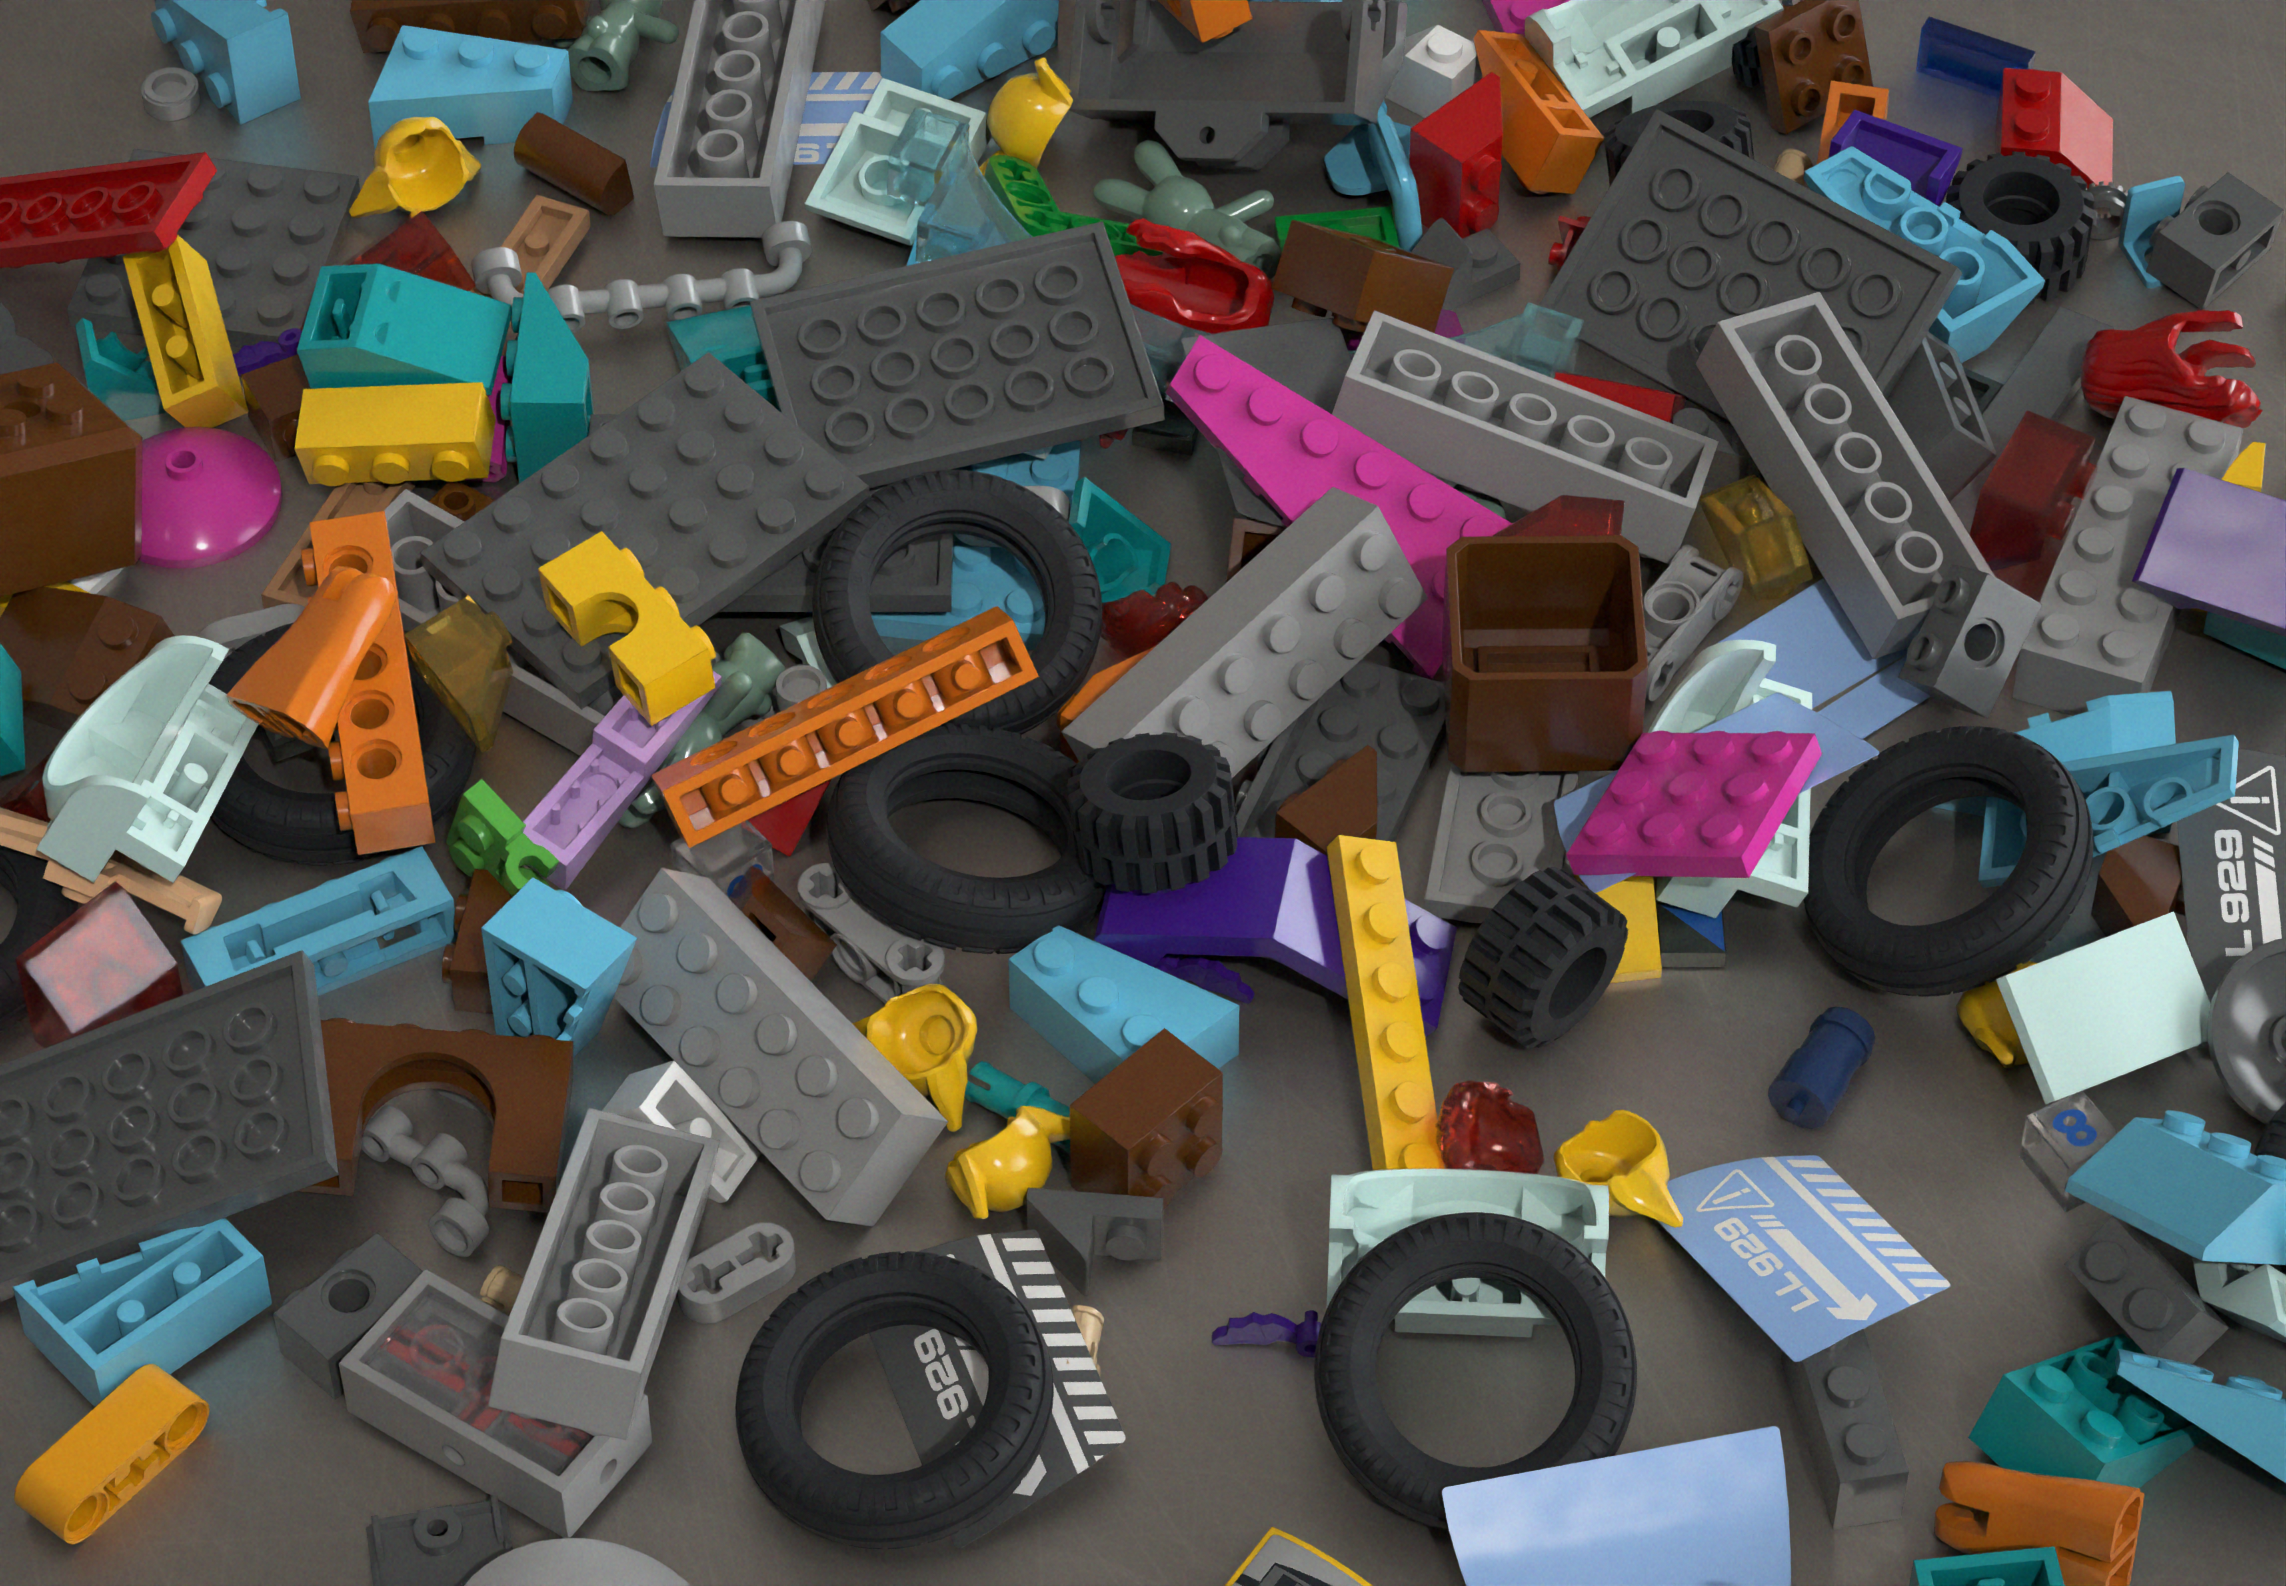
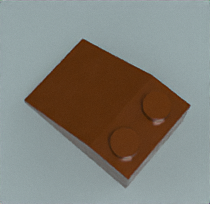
M44 586L14 593L0 617V643L19 667L22 674L23 716L66 733L105 690L143 660L157 643L175 636L163 618L157 614L104 595Z

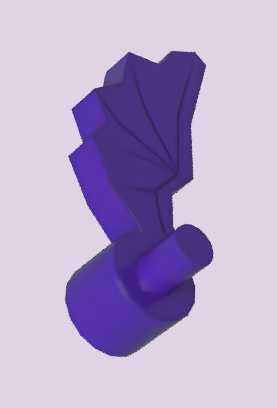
M292 328L284 331L279 336L278 343L259 341L255 345H244L237 353L233 354L238 376L270 363L297 355V347L302 330Z
M1166 954L1152 966L1179 979L1193 981L1202 989L1222 993L1246 1004H1249L1255 995L1251 987L1242 982L1240 973L1227 969L1219 960L1209 961L1203 956L1184 959V954Z
M1314 1310L1306 1311L1304 1322L1298 1325L1274 1313L1261 1315L1252 1312L1246 1317L1229 1318L1226 1326L1218 1327L1212 1332V1343L1217 1346L1231 1344L1268 1345L1276 1341L1291 1342L1296 1344L1298 1354L1314 1358L1321 1323L1318 1322V1313Z

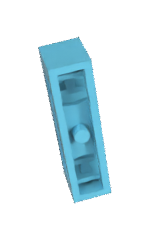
M423 846L400 855L390 856L380 863L339 879L326 881L316 888L283 901L267 904L255 912L219 926L209 927L201 933L180 941L188 981L193 991L303 950L314 964L317 994L320 996L456 942L458 933H456L454 927L455 907L453 897ZM410 925L417 933V935L383 949H380L376 939L379 936H382L384 940L393 939L395 930Z

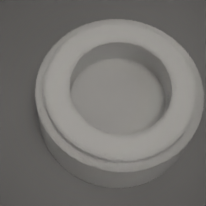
M167 67L156 70L149 74L141 85L144 109L151 117L158 120L177 121L192 115L198 109L201 102L197 78L193 73L182 68Z

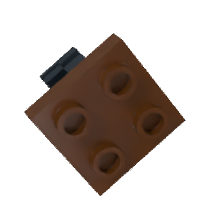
M1782 0L1783 11L1755 25L1754 34L1733 44V73L1739 82L1745 81L1746 86L1754 87L1760 82V88L1765 89L1772 129L1788 134L1825 114L1831 81L1873 87L1859 0H1800L1795 5H1793L1792 0Z

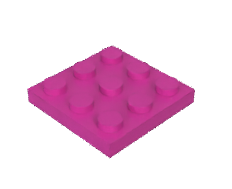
M1654 731L1642 733L1566 854L1573 874L1609 875L1636 873L1632 876L1749 878L1822 755L1815 733H1785L1782 731L1767 733H1727L1725 731L1670 733L1668 731Z

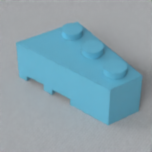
M155 0L156 11L151 12V20L160 40L165 44L169 42L173 44L178 50L185 69L194 75L198 74L205 82L206 89L213 103L218 108L225 106L240 125L301 99L289 16L286 11L279 8L269 12L263 8L267 6L266 0Z
M920 0L880 32L881 76L948 100L952 99L956 95L1057 46L1059 0Z
M402 25L368 101L374 148L376 149L379 138L391 125L411 117H436L450 129L454 138L484 136L485 145L515 143L523 126L537 112L543 113L564 125L573 103L568 50Z
M532 878L481 928L496 1035L517 1037L547 1035L556 1040L573 1041L574 1058L600 1032L637 937L583 907L569 892L554 890L539 880Z
M1060 925L1008 959L1010 1009L1094 1084L1164 1028L1218 1069L1239 1055L1240 1005Z
M226 1218L200 1227L179 1229L139 1243L140 1252L103 1265H99L97 1258L77 1264V1274L36 1287L34 1280L14 1286L13 1290L25 1336L94 1407L144 1365L156 1364L168 1374H172L272 1305L263 1255Z

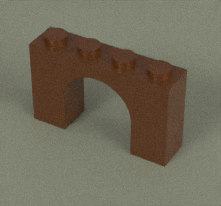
M352 0L350 14L363 53L391 51L402 25L512 42L579 38L587 25L590 0Z
M346 1018L321 1020L339 1175L302 1188L296 1192L354 1196L362 1138L366 1125L374 1113L386 1102L403 1093L419 1089H441L455 1092L470 1099L487 1114L492 1122L494 1130L488 1167L489 1208L549 1213L561 1180L573 1085V1041L556 1040L547 1035H531L528 1037L493 1035L478 1029H466L460 1032L423 1029L420 1026L408 1023L387 1026L356 1023Z

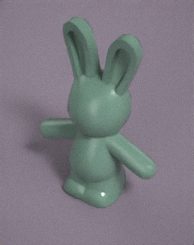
M599 0L601 12L588 17L587 25L579 38L552 40V43L558 48L569 47L570 73L581 89L586 91H613L627 87L629 84V66L638 56L640 36L663 44H672L677 40L679 36L678 27L670 21L658 18L662 10L663 0Z
M1150 140L1141 142L1136 147L1134 158L1140 172L1153 184L1154 188L1151 191L1118 178L1101 179L1094 187L1093 195L1095 200L1105 209L1137 219L1144 218L1154 224L1194 232L1209 243L1230 252L1242 262L1258 267L1270 280L1276 274L1281 257L1278 244L1273 238L1251 229L1243 223L1272 208L1274 198L1268 190H1257L1215 209L1206 188L1197 181L1182 177L1165 148L1161 144Z
M750 633L740 634L726 648L724 652L725 660L717 661L712 665V670L722 676L720 687L656 772L723 740V737L752 715L764 716L770 711L772 701L768 693L776 687L778 676L786 668L760 640ZM651 779L647 787L634 799L619 819L618 823L624 828L634 829L648 823L657 811L665 808L653 779Z

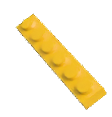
M1338 835L1327 846V854L1373 1170L1445 1169L1396 842Z

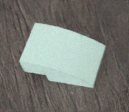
M882 78L864 113L854 111L805 202L806 210L910 246L913 245L917 234L923 229L931 228L952 203L992 138L986 123V112Z
M2174 911L1996 979L2045 1105L2208 1041L2207 1023L2211 1004Z

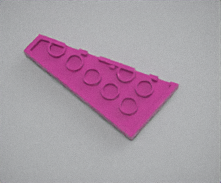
M1199 335L1165 393L1214 448H1221L1245 475L1243 478L1245 483L1257 496L1262 494L1283 517L1281 522L1286 527H1289L1332 487L1379 507L1428 597L1422 605L1384 639L1388 643L1393 641L1414 665L1412 670L1417 676L1432 680L1443 661L1442 627L1446 548L1461 537L1515 536L1519 527Z

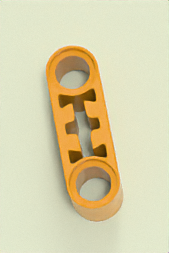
M147 1364L140 1367L26 1469L15 1489L14 1501L16 1505L66 1543L73 1545L84 1541L197 1439L207 1423L210 1411L209 1404L156 1364Z

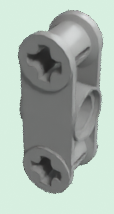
M1689 544L1684 545L1675 554L1668 568L1655 584L1647 590L1643 597L1648 656L1646 698L1650 701L1656 700L1664 692L1673 675L1687 658L1693 654L1705 636L1719 620H1722L1730 612L1743 586L1744 572L1735 567L1725 570L1699 557V550Z
M833 863L816 864L801 874L797 890L799 900L805 906L803 912L837 944L829 958L851 980L862 984L885 1004L895 996H900L914 988L929 983L945 986L939 977L943 973L945 966V956L942 947L927 943L925 938L918 940L895 929L893 925L889 926L874 916L850 893L836 872Z

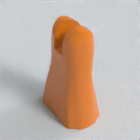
M346 566L334 568L324 579L291 627L251 666L226 695L228 702L247 718L272 733L288 738L295 736L307 744L328 749L360 663L392 613L396 601L395 587L388 579L379 575L362 573L355 568Z
M1954 1461L1945 1464L1939 1490L1942 1495L1954 1502L1939 1506L1935 1512L1934 1533L1944 1543L1968 1555L2055 1546L2065 1586L2130 1585L2144 1502V1492H2141L2140 1488L2088 1479L2028 1473L1972 1461Z

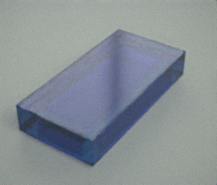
M1929 16L1921 28L1916 71L1999 98L2003 68L2033 69L2036 51Z

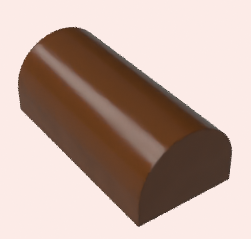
M539 112L523 126L518 134L514 146V159L518 165L607 215H615L634 199L626 159Z

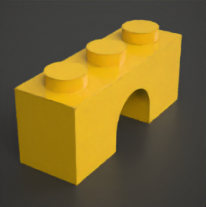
M601 531L538 568L546 609L580 647L604 634L614 632L628 634L608 646L615 683L621 693L651 726L716 688L711 660L715 659L716 653L710 639L698 625L690 628L680 617L675 601L662 586L653 588L645 579L644 572L637 558L628 548L625 547L619 550Z

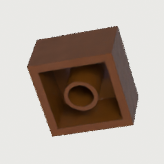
M1292 220L1271 289L1294 297L1291 307L1296 310L1319 317H1326L1327 310L1331 311V316L1334 317L1332 323L1349 330L1364 333L1375 310L1435 333L1454 268L1372 237Z
M1167 1029L1161 1030L1070 1104L1071 1187L1078 1192L1163 1198L1164 1210L1170 1204L1177 1191L1195 1176L1201 1178L1207 1175L1220 1160L1223 1151V1072Z

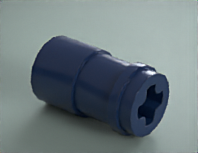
M1838 1006L1828 1008L1814 1020L1810 1026L1809 1035L1801 1047L1790 1055L1769 1086V1100L1779 1115L1792 1124L1808 1129L1821 1128L1827 1122L1849 1089L1851 1078L1857 1069L1867 1062L1872 1054V1047L1875 1044L1876 1036L1867 1020L1848 1008Z

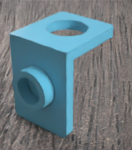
M2181 176L2134 186L2127 193L2118 245L2146 288L2151 289L2165 285L2146 272L2148 263L2145 260V256L2153 252L2154 247L2149 244V241L2159 223L2169 215L2176 218L2180 214L2185 182Z

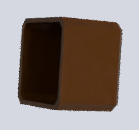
M57 362L0 374V597L133 566L142 555L143 437Z
M1622 535L1461 537L1446 548L1442 655L1447 752L1450 762L1464 772L1616 771L1620 769L1638 738L1643 733L1648 676V656L1638 546Z

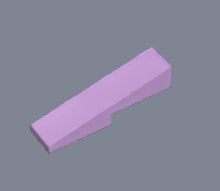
M713 671L716 688L653 726L647 722L623 695L593 729L592 744L523 821L526 824L523 833L534 844L543 846L559 860L556 870L546 878L562 890H567L650 780L651 775L656 772L720 687L722 676ZM526 865L527 867H529V868L532 869L533 871H535V872H537L538 874H540L539 871H538L535 867L530 866V865Z

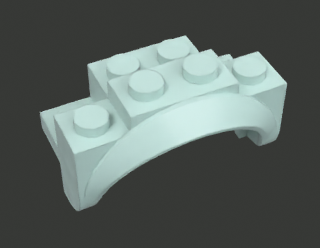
M1570 0L1556 7L1541 9L1525 18V38L1588 118L1619 102L1623 103L1631 115L1644 108L1654 106L1731 67L1733 44L1754 34L1755 25L1778 14L1784 8L1779 0Z
M182 635L166 638L157 643L143 660L115 681L85 710L56 746L44 769L42 777L47 813L51 820L36 848L38 851L93 883L115 850L172 883L175 882L185 867L258 726L257 723L247 718L228 702L226 693L209 684V681L226 656L228 648L219 643L196 636Z
M1755 640L1720 642L1707 647L1695 657L1665 699L1664 705L1657 714L1648 733L1654 731L1694 733L1774 693H1781L1812 710V693L1765 678L1776 662L1775 644ZM1810 789L1798 794L1749 878L1657 876L1656 900L1713 918L1718 916L1737 889L1798 907L1808 894Z
M1384 1169L1358 1172L1350 1175L1332 1174L1326 1310L1346 1275L1377 1244L1412 1224L1453 1213H1495L1537 1224L1559 1235L1575 1246L1605 1277L1606 1250L1609 1238L1608 1185H1591L1573 1179L1539 1174L1472 1169ZM1461 1278L1435 1285L1410 1300L1393 1318L1395 1319V1332L1532 1337L1533 1325L1560 1326L1550 1311L1527 1292L1511 1284L1487 1278Z

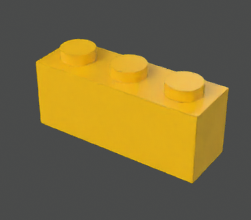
M178 234L176 240L166 250L157 253L140 252L122 256L164 410L184 427L214 428L248 413L207 260Z
M483 382L303 389L294 449L309 484L340 486L345 483L362 482L399 484L404 481L418 480L458 482L464 479L488 478L496 417Z

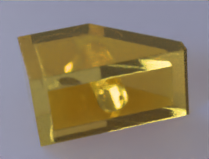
M1754 474L1700 495V506L1729 566L1744 572L1742 587L1756 601L1784 597L1793 592L1796 585L1813 579L1795 514Z
M468 595L407 632L404 636L416 671L483 753L494 745L513 676V669L506 647L512 644V638L506 626L494 611L485 615Z

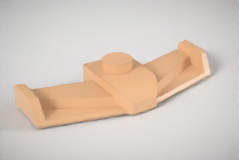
M0 807V845L48 860L43 879L63 886L61 893L65 897L84 904L98 905L100 901H105L128 892L185 919L184 930L193 935L201 933L210 927L222 902L221 894L181 875L172 883L152 870L144 868L135 860L117 850L114 851L93 883L36 849L49 823Z

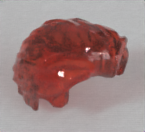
M1175 581L1159 587L1155 597L1145 590L1134 591L1125 598L1102 603L1100 636L1108 643L1110 648H1113L1119 655L1128 659L1157 646L1207 601L1208 597L1203 590L1195 585H1189L1182 589Z
M1473 1080L1456 1083L1445 1097L1441 1105L1438 1121L1435 1124L1437 1129L1436 1143L1446 1169L1538 1174L1545 1159L1534 1112L1530 1108L1511 1100L1509 1096H1512L1513 1092L1507 1088L1500 1087L1498 1083L1477 1082Z

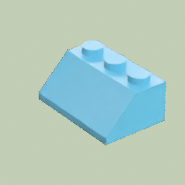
M2168 1110L2165 1112L2164 1119L2135 1117L2068 1178L2066 1192L2201 1261L2286 1265V1160L2269 1155L2256 1156L2250 1153L2252 1144L2240 1137L2218 1132L2208 1133L2204 1131L2206 1122L2197 1116Z

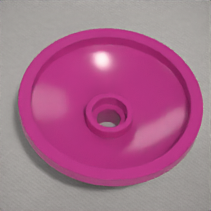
M208 427L178 428L144 439L142 441V555L139 561L165 568L185 569L204 567L229 560L259 542L273 526L282 504L280 475L268 453L259 445L241 435Z

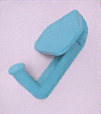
M1383 100L1378 110L1377 124L1356 125L1326 154L1324 158L1325 168L1332 187L1342 194L1355 196L1389 190L1393 201L1399 247L1411 252L1424 236L1417 183L1409 165L1410 131L1412 127L1393 122L1386 115L1388 108Z

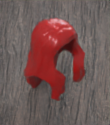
M1144 218L1133 221L1126 228V233L1136 237L1137 245L1146 249L1164 252L1158 256H1148L1141 251H1137L1133 255L1121 254L1115 256L1145 350L1161 353L1174 345L1183 346L1181 342L1183 338L1269 325L1274 305L1273 289H1271V280L1258 267L1242 262L1230 252L1209 243L1194 232L1154 224Z
M2202 309L2193 312L2171 314L2149 322L2135 330L2107 329L2097 331L2094 337L2087 342L2086 350L2082 355L2080 384L2083 396L2091 409L2105 417L2116 419L2125 396L2240 428L2249 427L2251 422L2255 421L2263 411L2259 409L2261 402L2257 395L2244 381L2226 379L2220 375L2205 376L2207 370L2216 367H2255V359L2248 348L2209 339L2192 344L2180 354H2177L2175 351L2180 332H2231L2235 329H2242L2241 315L2233 311H2209Z

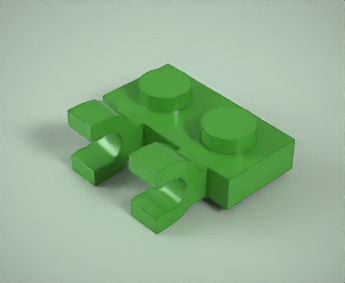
M483 779L463 793L446 844L449 846L451 858L466 875L473 877L474 869L488 870L513 897L532 878L549 886L542 876L545 878L550 876L556 870L559 860L543 846L534 844L523 833L526 824ZM523 865L535 867L542 876L531 869L525 868Z

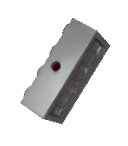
M425 1269L339 1363L347 1411L492 1496L497 1495L498 1500L563 1538H571L653 1443L647 1395L642 1394L627 1441L610 1436H595L581 1429L541 1419H526L509 1411L488 1407L500 1341L509 1316Z

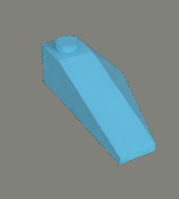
M1853 146L1804 171L1803 179L1810 190L1960 269L1963 273L1928 332L1955 349L1961 363L1987 350L2044 286L2045 280L2009 240L1993 230H1990L1985 235L1960 220L1961 211L1946 202H1943L1939 207L1912 191L1911 182Z
M2228 735L2061 762L2077 782L2086 800L2093 829V857L2234 797L2239 741L2236 736ZM1988 796L1986 799L1978 882L1983 888L2000 886L2005 882L2020 860L2027 840V818L2025 812L2011 802Z
M2118 1349L2115 1359L2118 1375L2286 1483V1398L2282 1397L2283 1392L2265 1384L2259 1378L2238 1374V1377H2228L2226 1385L2212 1383L2214 1374L2205 1368Z

